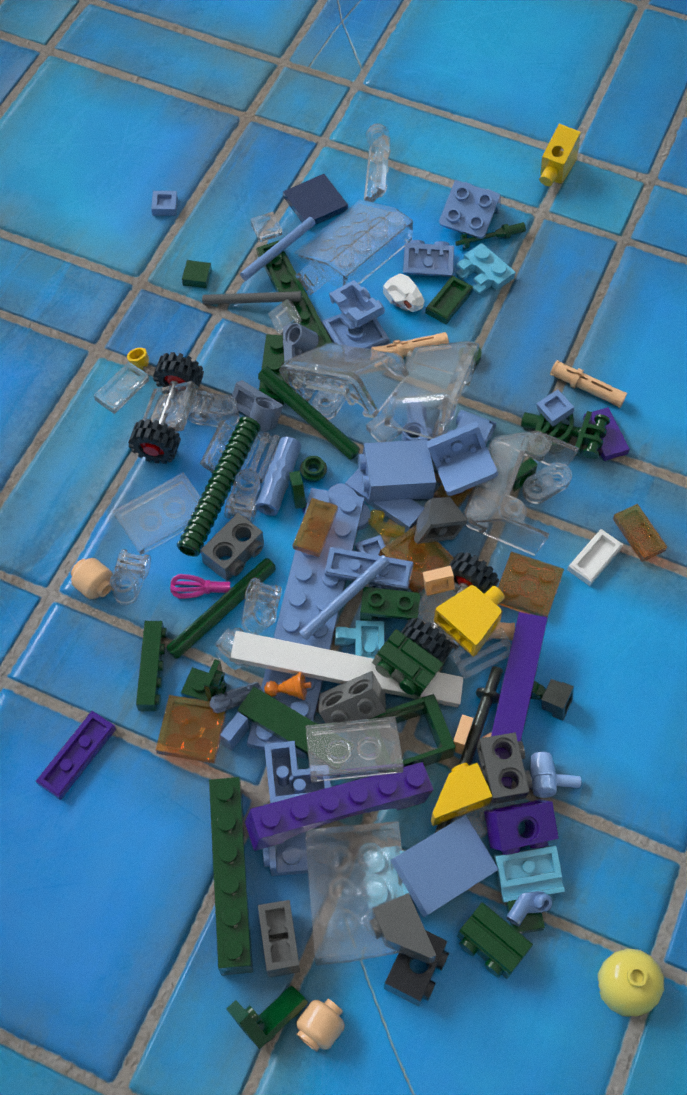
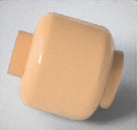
M96 558L82 559L72 568V585L88 599H96L100 596L105 597L113 587V573Z
M327 999L325 1003L320 1000H313L296 1021V1026L299 1030L296 1035L316 1052L319 1048L323 1050L331 1048L345 1028L344 1021L340 1017L343 1012L342 1009L330 999Z

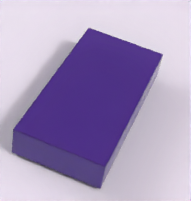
M609 407L593 411L591 422L593 425L596 423L594 418L597 414L610 418L609 425L605 427L607 434L604 438H601L604 441L603 446L598 448L603 461L627 455L630 449Z

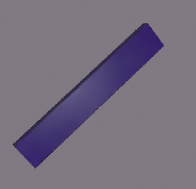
M523 612L518 614L491 736L516 732L517 741H522L548 617ZM495 749V754L498 758H510L509 752L506 749ZM503 777L501 782L505 788L511 789L513 779L511 777Z

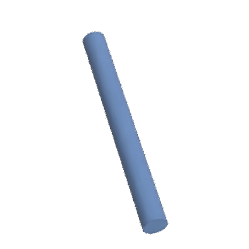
M308 217L240 273L242 279L247 281L311 229L316 224L315 220L312 217Z
M382 555L303 627L299 634L305 640L309 639L390 564L389 560Z

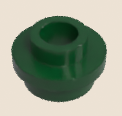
M309 456L301 463L300 472L304 479L316 482L325 477L327 465L320 457ZM315 468L318 471L312 472L309 470Z

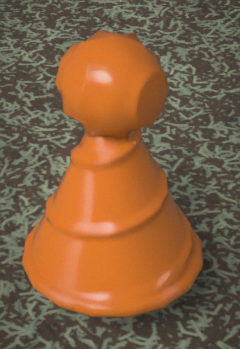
M300 671L297 675L292 676L279 685L275 681L266 682L264 691L271 697L277 696L279 692L305 700L307 688H312L311 682H306L304 674Z

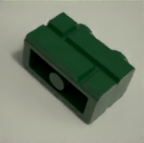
M397 629L394 630L372 661L379 674L386 678L392 677L400 683L399 686L405 693L409 695L415 694L418 697L422 695L444 664Z
M483 902L462 926L457 935L461 940L459 942L461 948L471 956L477 953L486 961L484 964L485 968L497 978L503 975L508 979L533 946L528 939Z

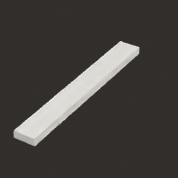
M240 631L235 632L230 656L231 662L295 675L301 671L305 677L339 684L373 671L385 693L413 699L434 694L438 704L457 708L461 704L463 677L438 672L422 695L418 697L415 694L409 695L400 688V683L392 677L386 678L379 674L372 663V658Z

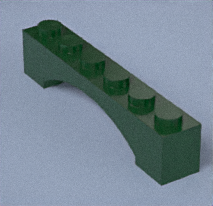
M240 777L209 779L218 969L221 976L253 973Z

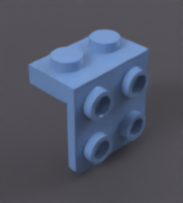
M455 180L441 214L440 225L479 239L484 238L494 213L498 214L500 210L501 194Z
M476 421L426 441L445 491L449 496L488 482L498 476V471Z

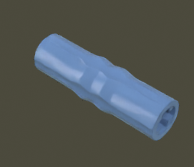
M282 437L280 439L274 458L269 465V471L265 476L264 485L256 504L257 510L265 515L274 516L278 514L284 494L289 486V472H293L301 450V443L294 438Z

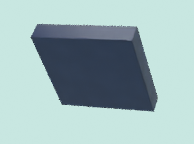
M325 174L283 191L284 199L301 222H304L308 217H312L315 223L319 224L348 211V204Z

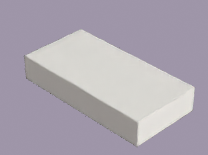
M600 529L572 561L567 570L590 586L620 552L623 544Z

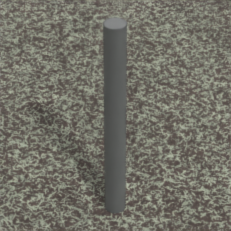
M301 291L210 294L202 296L203 305L302 301Z

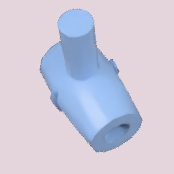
M537 752L531 755L530 775L533 795L539 798L552 797L557 793V786L580 788V776L556 774L553 758L550 753Z

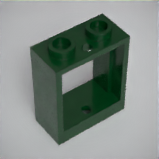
M434 694L386 709L385 713L368 719L367 727L363 728L368 744H374L377 752L373 756L379 772H388L423 762L425 767L454 757L456 747ZM424 714L438 749L391 764L379 729Z

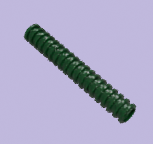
M241 417L238 420V424L232 432V437L229 438L228 444L222 452V457L219 458L218 464L212 472V477L208 480L205 491L201 494L202 498L198 500V505L194 508L195 512L191 514V519L187 522L188 526L184 528V533L177 543L178 549L183 554L191 557L200 555V549L204 547V542L208 539L207 535L210 534L214 521L217 520L221 507L224 506L228 493L231 491V487L241 471V466L244 465L251 446L261 430L260 424L253 418Z

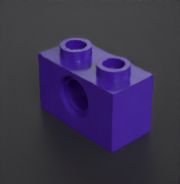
M538 799L484 811L490 848L502 851L503 855L519 853L520 847L530 845V848L548 846V841L559 839L553 801ZM521 821H524L525 830L520 835L518 826Z

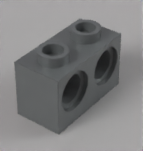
M237 513L200 550L203 563L225 581H228L233 575L237 576L242 572L245 563L251 557H256L260 554L264 547L263 531ZM243 537L249 538V540L244 542L239 541ZM223 556L231 557L228 560H220Z
M373 671L320 693L319 713L330 732L334 734L386 712L385 692Z
M516 732L480 738L477 750L483 776L492 794L490 805L525 799L529 794V789H532V779L529 770H524L522 759H525V749L523 742L517 741ZM495 749H506L509 752L510 758H498L495 754ZM503 777H511L515 780L517 787L515 789H507L503 786L501 779Z
M290 900L258 905L268 977L299 973L300 967Z

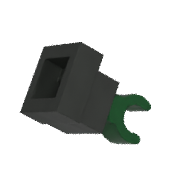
M551 679L546 689L543 685L534 681L531 699H542L543 710L551 712L555 718L564 720L573 700L574 686Z

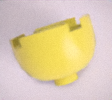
M624 949L614 952L603 962L598 972V986L602 1000L610 1010L621 1016L636 1017L649 1013L658 1005L664 992V976L659 964L652 956L641 950Z

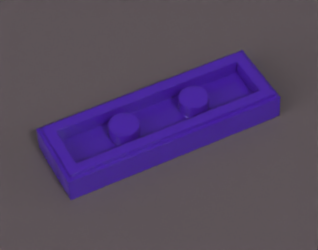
M91 711L37 778L36 783L61 800L116 731L115 725L94 711Z

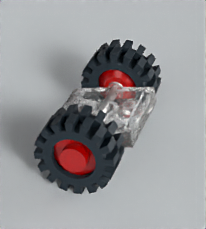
M170 352V355L165 353L159 358L153 374V380L161 388L153 390L144 417L135 423L128 442L132 452L138 453L140 458L145 457L146 461L154 460V463L159 464L161 461L163 464H167V461L170 463L175 458L181 441L178 431H183L187 424L189 413L204 375L203 367L198 366L199 362L196 360L192 362V357L190 356L185 358L182 353L176 356L175 352Z
M463 552L457 553L449 564L454 575L455 589L429 596L425 593L419 603L418 619L412 618V620H408L401 633L443 663L452 651V648L457 650L460 644L434 622L435 609L471 585L476 586L482 593H486L492 586L498 585L497 573L493 572L494 569L491 566H486L487 562L484 560L481 562L478 556L474 555L472 557L468 552L465 554Z

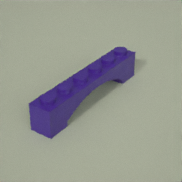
M421 762L252 808L249 810L245 824L253 849L257 851L282 844L285 840L341 819L386 809H397L398 811L425 803L434 789L424 764Z

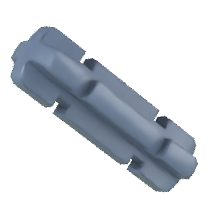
M258 682L248 684L247 687L242 686L224 692V694L215 695L211 698L210 707H212L215 713L226 711V707L227 709H232L242 704L253 686L261 691L262 688Z

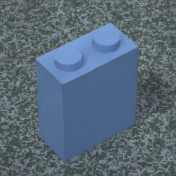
M428 440L364 443L363 454L358 455L359 470H364L365 476H362V490L368 493L369 503L400 499L418 500L433 498L436 479L430 451L426 444Z

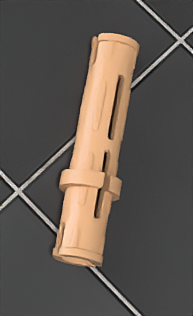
M446 332L407 341L394 340L391 344L372 347L371 353L374 363L393 359L399 361L403 360V357L447 349L449 348V340Z
M559 360L553 365L550 372L551 376L569 383L570 387L574 389L576 387L618 406V408L622 406L627 392L614 388L583 373L584 370L580 368L577 370Z

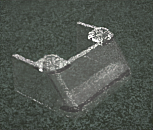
M540 431L496 436L492 439L487 449L496 466L498 476L472 488L463 511L464 516L468 519L465 525L472 530L535 556L548 539L550 533L524 523L527 514L526 506L521 500L510 496L524 455L529 458L531 457L564 472L579 448Z

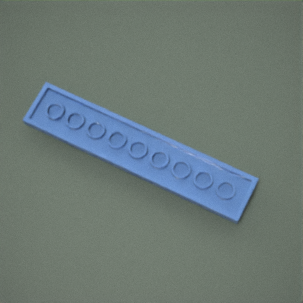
M311 488L274 634L275 639L328 650L331 649L339 611L309 639L305 640L299 634V631L344 591L346 580L325 576L324 572L330 547L353 551L364 505V497ZM266 669L261 686L262 691L265 693L264 686L266 682L275 681L279 685L283 681L295 676V674ZM305 677L306 682H311L312 688H307L305 700L279 692L277 696L273 697L314 722L323 680ZM252 722L247 742L249 748L265 751L264 744L285 742ZM295 748L296 757L305 759L306 754Z

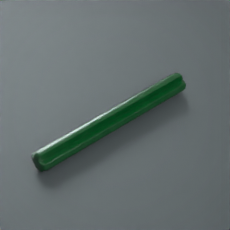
M264 367L259 372L258 379L348 459L352 460L358 455L360 451L358 445L269 367Z
M269 558L263 559L167 645L166 648L169 654L175 659L183 655L276 570L275 564Z

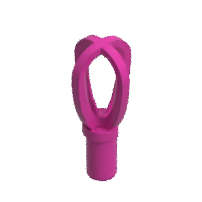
M178 574L172 578L170 590L176 598H194L203 594L226 593L230 590V582L205 581L194 575ZM179 579H185V580H192V581H177V580H179ZM176 585H191V586H200V587L180 588V587H175V586H176Z

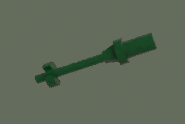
M524 222L510 226L503 224L501 228L495 230V232L487 233L482 239L476 237L467 238V234L460 235V240L455 241V245H463V249H467L470 247L471 242L487 238L503 237L508 239L511 235L526 232V226Z

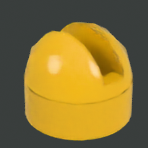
M135 348L127 354V359L133 369L143 370L144 366H148L149 356L146 349Z

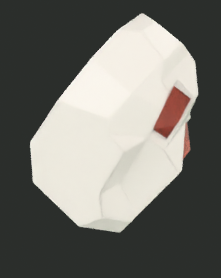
M400 273L390 278L383 285V294L391 304L411 312L418 311L424 307L423 296L410 277Z

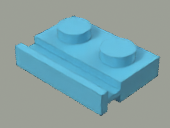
M552 845L524 850L515 854L494 856L495 864L499 869L497 870V877L501 889L502 902L517 900L525 892L541 891L546 894L565 892L557 846Z

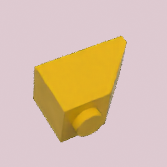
M462 763L452 768V772L447 777L432 813L431 823L433 826L490 804L492 794L478 763L470 766L468 763Z

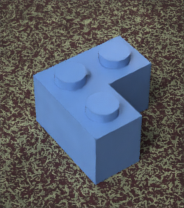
M295 741L264 744L270 803L331 787L328 766L298 770Z

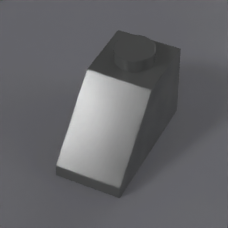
M450 497L432 498L426 502L424 510L418 517L414 541L417 544L455 539L468 519Z
M409 893L372 909L373 919L369 920V924L376 939L382 938L386 947L427 964L435 961L436 953Z

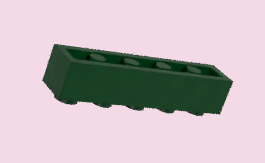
M144 621L136 698L138 711H157V705H160L161 695L158 694L159 688H162L160 671L164 669V661L161 660L162 655H165L163 638L167 637V628L164 627L162 621Z

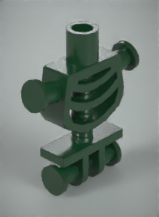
M587 411L583 425L580 428L574 426L573 414L566 418L569 421L568 425L564 424L562 420L555 426H552L542 414L537 415L524 412L521 427L535 430L534 442L536 445L530 448V452L536 457L544 458L546 448L555 451L562 449L570 442L573 436L578 437L575 445L576 456H580L583 445H586L588 447L583 450V455L589 459L598 458L599 453L597 451L598 448L603 446L604 441L601 438H604L607 434L605 427L610 423L609 417L597 414L594 418L596 423L593 425L591 424L592 412Z

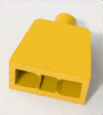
M560 123L558 124L542 156L539 181L543 185L552 186L553 182L563 183L578 157L580 131Z
M471 585L439 605L435 609L434 622L474 657L499 625L502 610L497 605L505 599V596L496 586H492L486 593H482L476 586Z

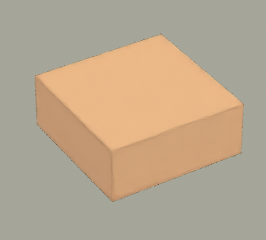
M451 566L423 572L424 588L427 596L455 589Z
M463 714L453 740L456 747L455 752L462 754L474 719Z

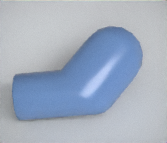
M541 891L522 893L506 916V919L519 927L527 913L549 911L552 907V898Z

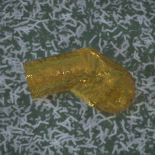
M376 509L371 511L368 523L382 536L403 539L405 526L383 521L385 517L383 511Z

